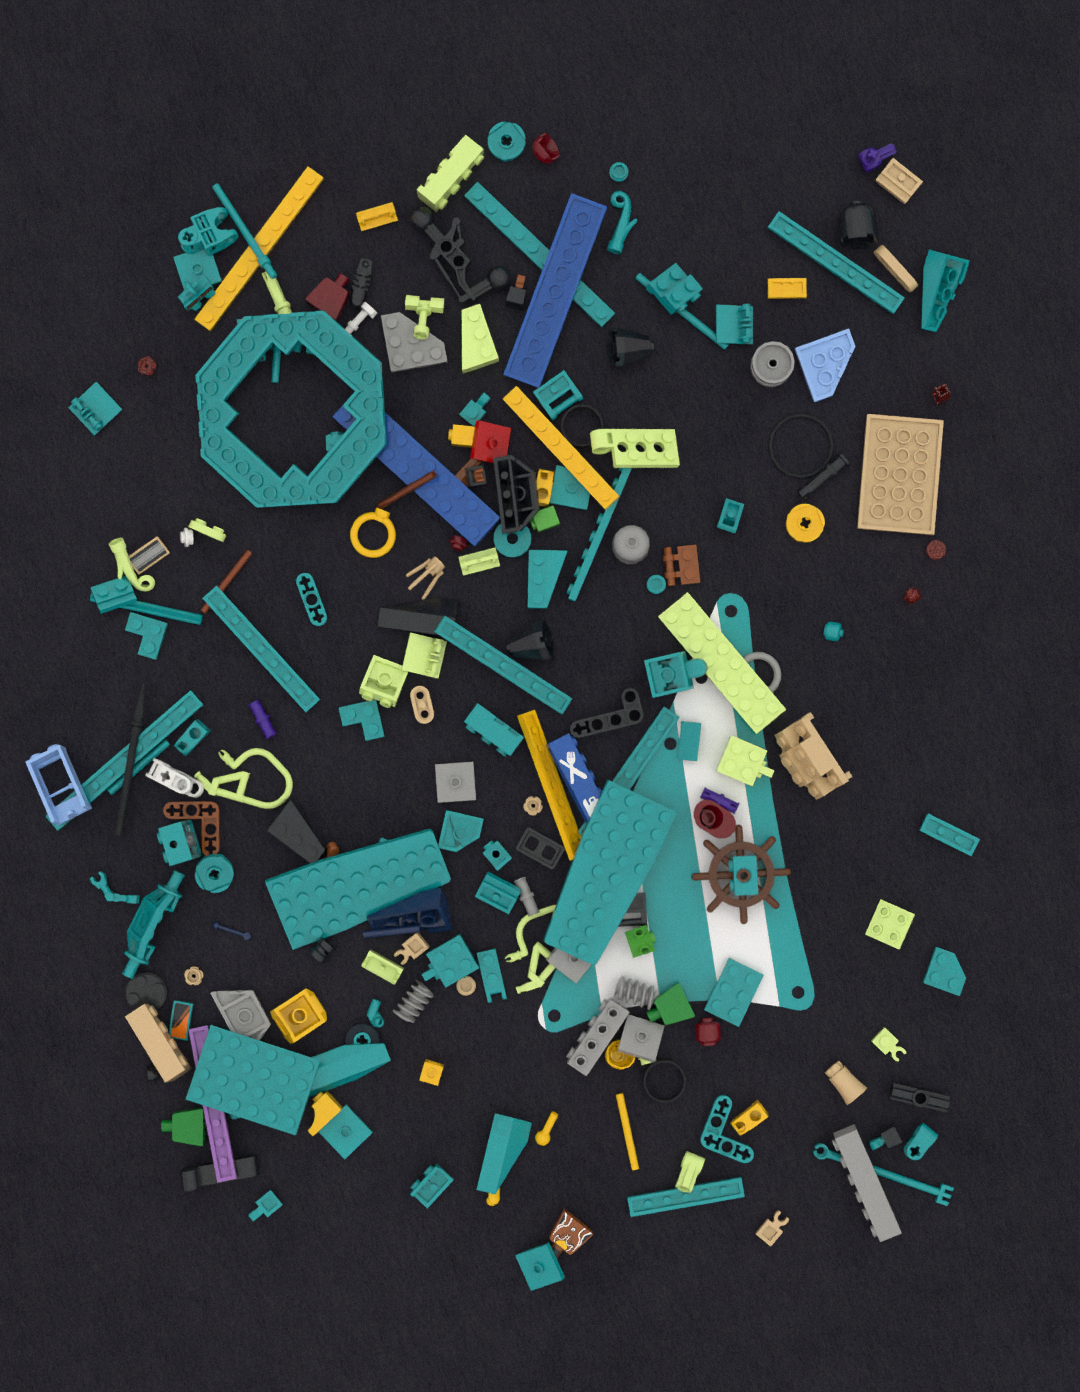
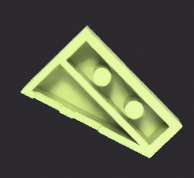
M480 304L462 310V372L464 374L499 362Z

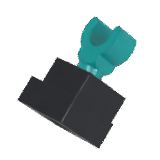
M895 1123L881 1130V1137L869 1141L872 1150H875L884 1145V1143H886L888 1148L902 1143V1137Z

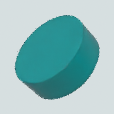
M653 575L647 581V589L652 594H660L666 587V581L660 575Z

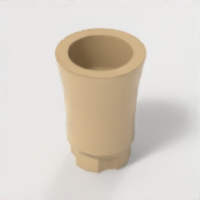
M837 1061L825 1072L844 1099L846 1105L853 1102L867 1089L840 1061Z

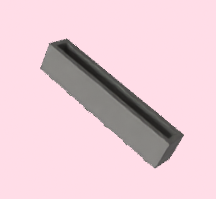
M855 1124L834 1132L835 1139L832 1140L836 1151L840 1150L842 1154L840 1161L843 1168H848L850 1172L847 1176L851 1186L855 1185L858 1190L855 1192L858 1202H863L865 1206L862 1211L866 1220L870 1219L872 1222L870 1229L873 1236H878L879 1241L882 1242L902 1234Z

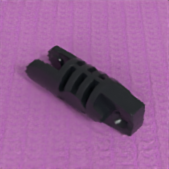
M361 258L354 273L350 289L352 291L350 303L354 308L361 306L364 295H367L372 271V261L369 259Z

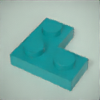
M130 612L125 631L143 636L138 655L157 660L168 623Z
M377 700L339 707L342 726L362 723L366 741L385 737Z

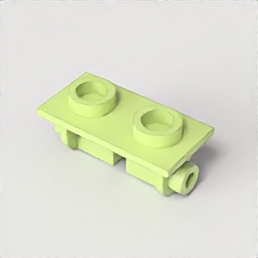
M496 547L459 557L463 576L500 566Z

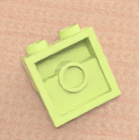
M373 655L359 694H362V698L372 701L375 699L380 701V705L386 708L395 707L408 671L402 670V665Z

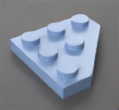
M849 329L794 349L814 403L832 397L855 348Z

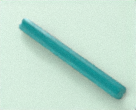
M91 592L90 601L95 602V599ZM141 601L120 607L201 625L203 616L200 614Z

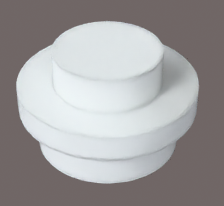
M184 528L183 532H180V542L184 543L185 547L193 545L192 529Z

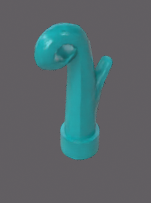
M616 191L611 196V204L623 209L613 237L608 243L607 250L614 254H621L625 238L638 220L633 219L629 223L631 214L630 198L626 193ZM617 197L622 198L623 202H622V203H618V202L616 201V198H617Z

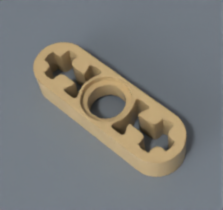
M880 245L874 251L877 259L908 292L911 293L918 287L915 279L886 247Z

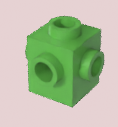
M647 925L625 932L633 958L655 951L653 943L656 942L653 931L649 932Z

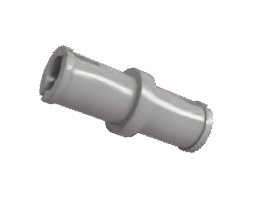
M526 877L515 880L514 883L522 889L519 899L523 901L529 917L540 911L533 898L535 895L530 891L525 879Z

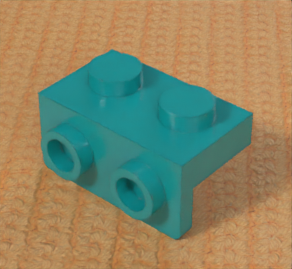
M437 1163L434 1167L430 1165L423 1173L425 1177L421 1181L417 1179L410 1187L412 1189L410 1195L416 1197L427 1209L454 1180Z

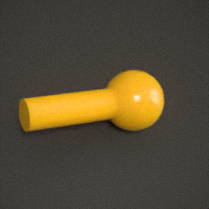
M551 1112L543 1130L536 1133L535 1140L537 1144L545 1146L550 1142L549 1133L558 1117L556 1112Z

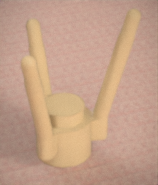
M435 556L406 574V577H409L424 567L426 569L408 587L409 590L429 573L432 576L436 574L422 596V600L426 599L439 577L444 574L442 570L445 566Z

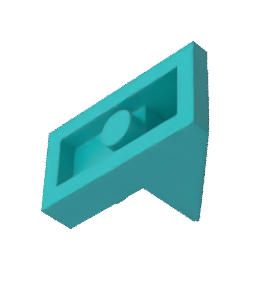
M726 498L717 528L736 533L744 504Z

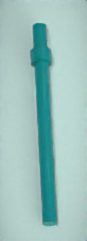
M218 183L213 185V190L258 258L257 262L261 268L265 269L271 279L276 278L277 274L271 266L270 259L267 255H264Z
M639 273L635 279L644 285L649 293L653 294L647 287L651 281ZM686 309L679 313L716 343V333ZM716 343L724 350L729 345L728 343Z

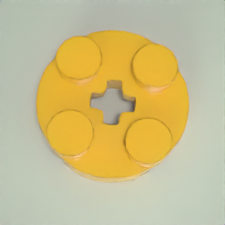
M810 504L797 505L787 515L786 529L789 535L798 542L807 543L814 541L823 531L825 525L824 516L818 508ZM802 518L810 520V524H808L806 529L800 525Z

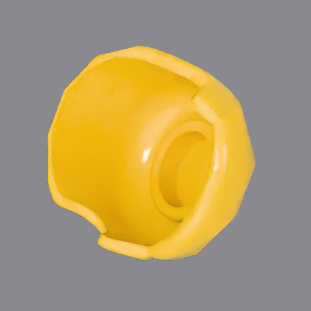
M616 1040L606 1047L605 1059L612 1068L618 1070L629 1068L634 1063L635 1057L618 1052L620 1040Z

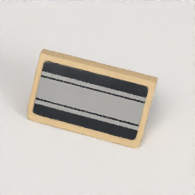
M157 536L131 554L129 559L134 570L140 575L170 552Z

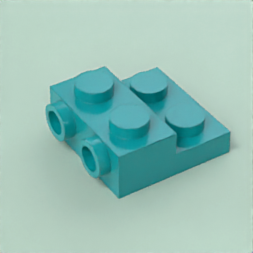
M677 263L673 264L647 285L649 290L671 315L676 311L681 313L688 306L687 303L689 301L695 302L701 296L700 292L703 289L691 274L687 276Z

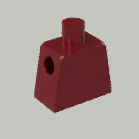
M341 273L334 282L326 277L306 297V302L318 311H326L338 322L350 296L349 292L344 289L349 279Z

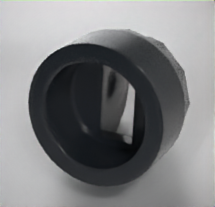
M147 1066L148 1082L156 1081L160 1077V1073L155 1066Z

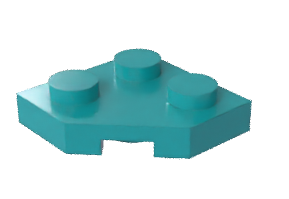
M446 810L438 844L439 848L457 852L480 837L484 819Z
M935 946L922 983L960 996L966 977L956 955Z

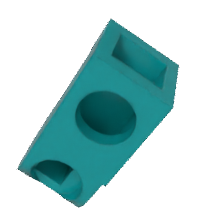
M197 719L179 738L174 747L186 757L211 730Z

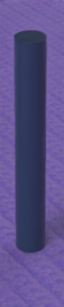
M419 924L363 931V937L366 939L421 932V926Z

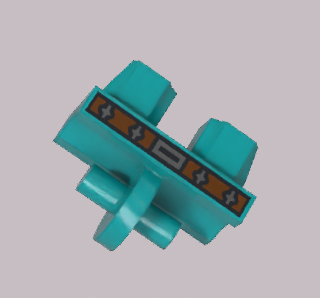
M203 274L192 284L189 281L184 282L187 288L178 298L188 311L190 309L197 311L202 304L200 300L204 297L207 299L213 297L215 291L208 278Z

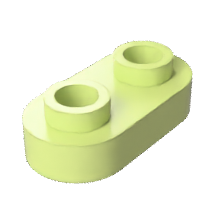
M198 518L195 521L191 520L189 528L224 542L226 535L223 534V529L213 526V529L206 526L207 522Z

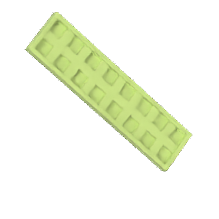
M688 592L658 616L693 659L699 658L706 662V675L756 735L786 711L785 707Z

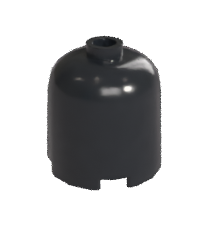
M853 201L850 205L843 208L839 218L840 246L845 248L846 245H850L851 249H865L870 247V243L878 244L875 210L862 201Z

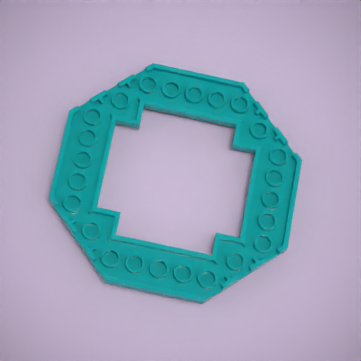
M326 311L244 316L195 375L198 388L197 406L200 418L201 457L256 508L337 503L387 445L382 362ZM301 342L355 391L343 407L356 420L308 476L297 465L293 464L284 476L281 477L228 429L239 413L226 400L273 343L286 355H289L295 346Z

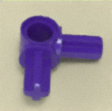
M889 144L878 150L871 147L859 153L858 157L865 172H870L881 166L882 160L896 154V148L893 144Z

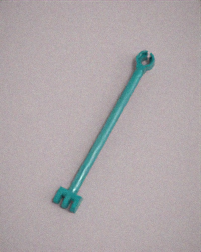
M818 1143L814 1146L816 1149L813 1150V1153L818 1159L830 1158L841 1162L840 1157H842V1154L829 1150L823 1143ZM819 1147H822L824 1149L823 1153L821 1154L817 1153L816 1150ZM873 1165L877 1175L936 1195L935 1202L945 1206L949 1205V1202L943 1200V1197L951 1199L952 1195L946 1193L945 1190L953 1191L954 1187L941 1183L940 1187L936 1188Z

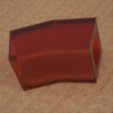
M946 383L934 388L933 395L937 404L950 399L951 393Z

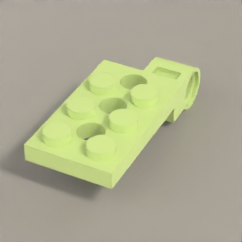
M597 429L590 433L592 453L605 454L612 451L614 468H677L680 465L675 429ZM617 445H623L626 448V452L619 451ZM636 445H641L644 448V452H639L636 449ZM654 445H659L662 448V452H657L654 449Z

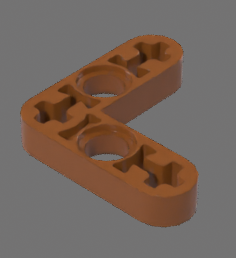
M212 801L169 802L164 806L163 812L168 819H202L203 854L205 856L211 855L210 851L206 850V847L210 845V840L206 841L205 837H216V841L212 840V845L216 847L212 854L217 855L220 852V807L217 803ZM181 804L184 805L182 810L184 816H180L181 812H175L174 816H171V813L167 811L171 808V805H174L175 809H180ZM200 804H203L202 808H209L211 804L212 808H216V812H213L212 816H210L209 812H202L203 816H200ZM189 805H194L197 808V813L194 816L187 814L186 809ZM208 824H214L216 827V832L213 835H209L206 832Z

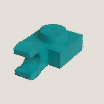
M483 393L476 403L471 400L459 415L475 427L476 421L481 420L486 414V411L482 408L491 398Z
M270 1189L255 1202L259 1207L254 1209L248 1216L252 1221H255L263 1213L269 1217L283 1203Z

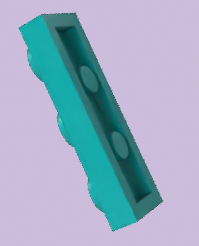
M928 813L919 831L969 856H972L980 840Z

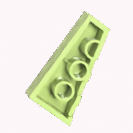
M465 135L449 153L450 159H443L437 168L438 172L436 174L431 173L427 177L425 187L419 186L417 189L418 198L435 212L439 209L442 210L448 203V197L451 194L455 195L459 190L460 182L463 179L467 180L473 166L475 164L478 166L484 159V149Z

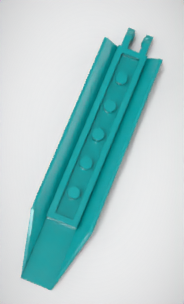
M385 1044L342 1045L311 1057L321 1060L309 1097L357 1080L391 1061ZM230 1114L231 1119L240 1118L238 1116Z

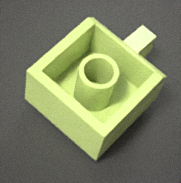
M734 736L729 737L715 770L749 786H753L756 777L761 778L763 774L772 778L774 770L765 767L767 762L763 761L767 750Z

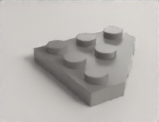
M400 312L381 315L391 373L448 363L444 342L429 333L427 339L415 338L413 336L414 327L418 324Z

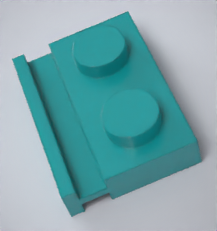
M123 576L122 579L117 578L91 587V592L100 614L137 602L131 583L126 576Z
M487 872L475 897L509 914L522 889Z

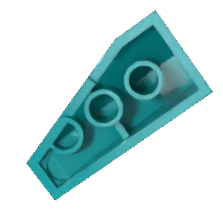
M494 1114L476 1190L496 1194L528 1142L531 1122Z

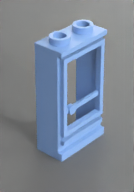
M58 744L52 745L47 748V751L34 754L30 757V760L26 761L51 823L59 826L92 809L65 747ZM62 759L72 783L50 795L39 769ZM68 789H75L77 796L57 806L54 805L52 797Z

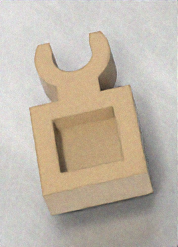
M417 932L402 944L405 949L397 950L394 956L404 955V959L401 961V965L408 961L410 955L415 959L430 946Z
M780 1210L774 1213L773 1221L767 1218L756 1231V1235L769 1246H772L783 1231L779 1227L786 1225L789 1221L787 1216L782 1221L778 1220V1216L781 1214Z

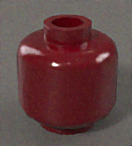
M712 1017L701 1018L702 1022L695 1025L696 1040L702 1046L717 1045V1042L721 1040L720 1023L713 1021Z

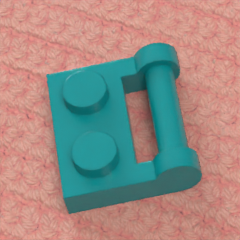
M564 370L533 391V394L552 421L572 404L584 399ZM571 390V392L573 393L571 397L563 401L554 409H552L549 406L551 403H553L555 400L560 398L568 391Z

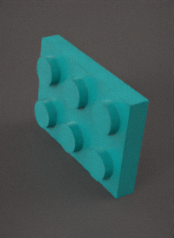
M728 958L704 1010L739 1027L764 975Z

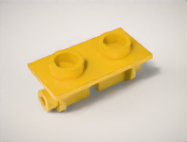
M393 202L356 213L361 231L398 221Z

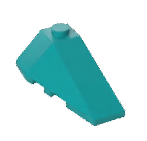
M933 250L928 251L923 269L921 329L937 332L947 313L946 306L950 300L955 298L954 291L958 284L961 285L964 281L970 260Z

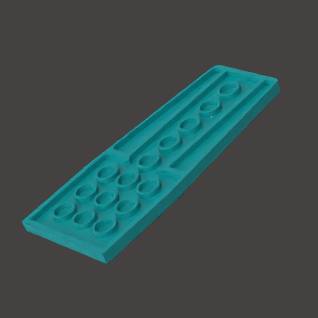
M607 780L582 833L544 936V942L585 962L596 965L653 866L677 812Z
M426 829L312 862L265 880V883L291 947L294 950L318 941L321 937L326 938L367 921L368 915L422 891L438 888L450 882L451 878L433 830Z

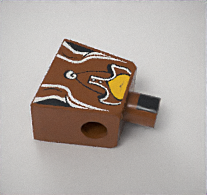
M564 1208L549 1235V1239L554 1242L551 1247L556 1258H558L563 1250L572 1255L592 1237L593 1230Z

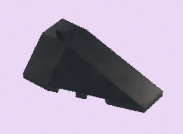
M439 597L381 607L377 627L440 636L434 630L443 616L456 622L459 600Z

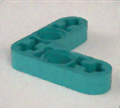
M719 1095L713 1103L700 1137L701 1144L709 1150L739 1162L749 1163L754 1157L752 1148L744 1143L721 1135L732 1108V1101L727 1095ZM723 1099H726L728 1104L727 1107L724 1106L722 1109V1113H725V1116L714 1112L715 1109L719 1111L720 1104L718 1102L723 1101ZM715 1116L720 1117L722 1120L721 1125L718 1127L711 1125V1119ZM712 1135V1139L718 1141V1138H722L718 1143V1149L715 1148L716 1144L710 1142L709 1145L706 1144L704 1137ZM726 1141L732 1143V1149L729 1152H725L721 1148L722 1144ZM736 1145H739L738 1150L745 1151V1149H748V1153L750 1154V1156H746L743 1159L742 1155L738 1152H736V1156H734L733 1154L736 1150Z

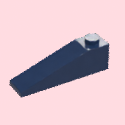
M441 888L422 891L367 916V920L373 930L419 924L421 929L427 930V933L452 930L448 902Z

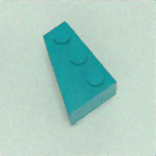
M529 550L528 609L548 608L567 551Z

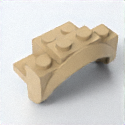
M810 712L774 736L777 739L778 745L782 748V754L779 755L781 762L791 774L793 781L799 787H807L809 793L817 800L835 788L847 783L852 775L849 771L844 774L810 720L814 717ZM799 736H801V737L804 739V740L801 741L800 743H799Z

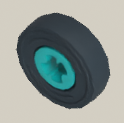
M366 1023L352 1026L345 1038L346 1045L361 1044L357 1042V1038L361 1037L360 1035H364V1038L368 1039V1043L365 1042L364 1044L380 1043L379 1033L376 1028Z

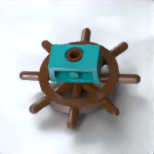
M738 824L735 828L736 842L727 844L720 850L709 840H704L703 845L714 857L711 860L708 872L693 873L691 878L694 881L709 880L716 897L707 906L708 912H713L723 901L728 905L739 907L741 924H746L748 922L747 907L753 906L763 899L774 909L779 908L780 904L769 894L774 883V876H789L791 870L789 868L774 869L773 863L766 853L776 842L774 836H770L761 847L749 842H743V827ZM736 850V856H732V860L726 856L728 853ZM744 850H749L755 854L744 855ZM761 859L765 869L757 870V862ZM720 861L729 868V871L717 872ZM758 877H766L763 887L758 885ZM717 879H732L729 880V883L723 888V890L720 888ZM733 891L735 896H739V899L732 898L728 894ZM746 895H754L750 898H746Z

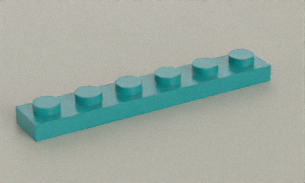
M736 1177L696 1184L691 1193L673 1188L628 1196L627 1199L630 1216L634 1217L745 1196L742 1178Z

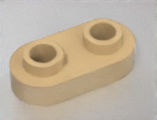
M416 686L410 693L415 718L418 722L427 724L434 718L430 693L427 688ZM418 692H422L424 694V697L422 699L417 698ZM424 710L428 712V717L426 718L421 716Z

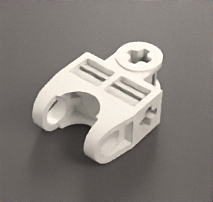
M153 758L152 761L154 763L149 773H146L147 777L178 793L194 798L201 796L204 790L202 782L180 770L172 768L161 760ZM197 783L199 790L196 794H192L193 784Z

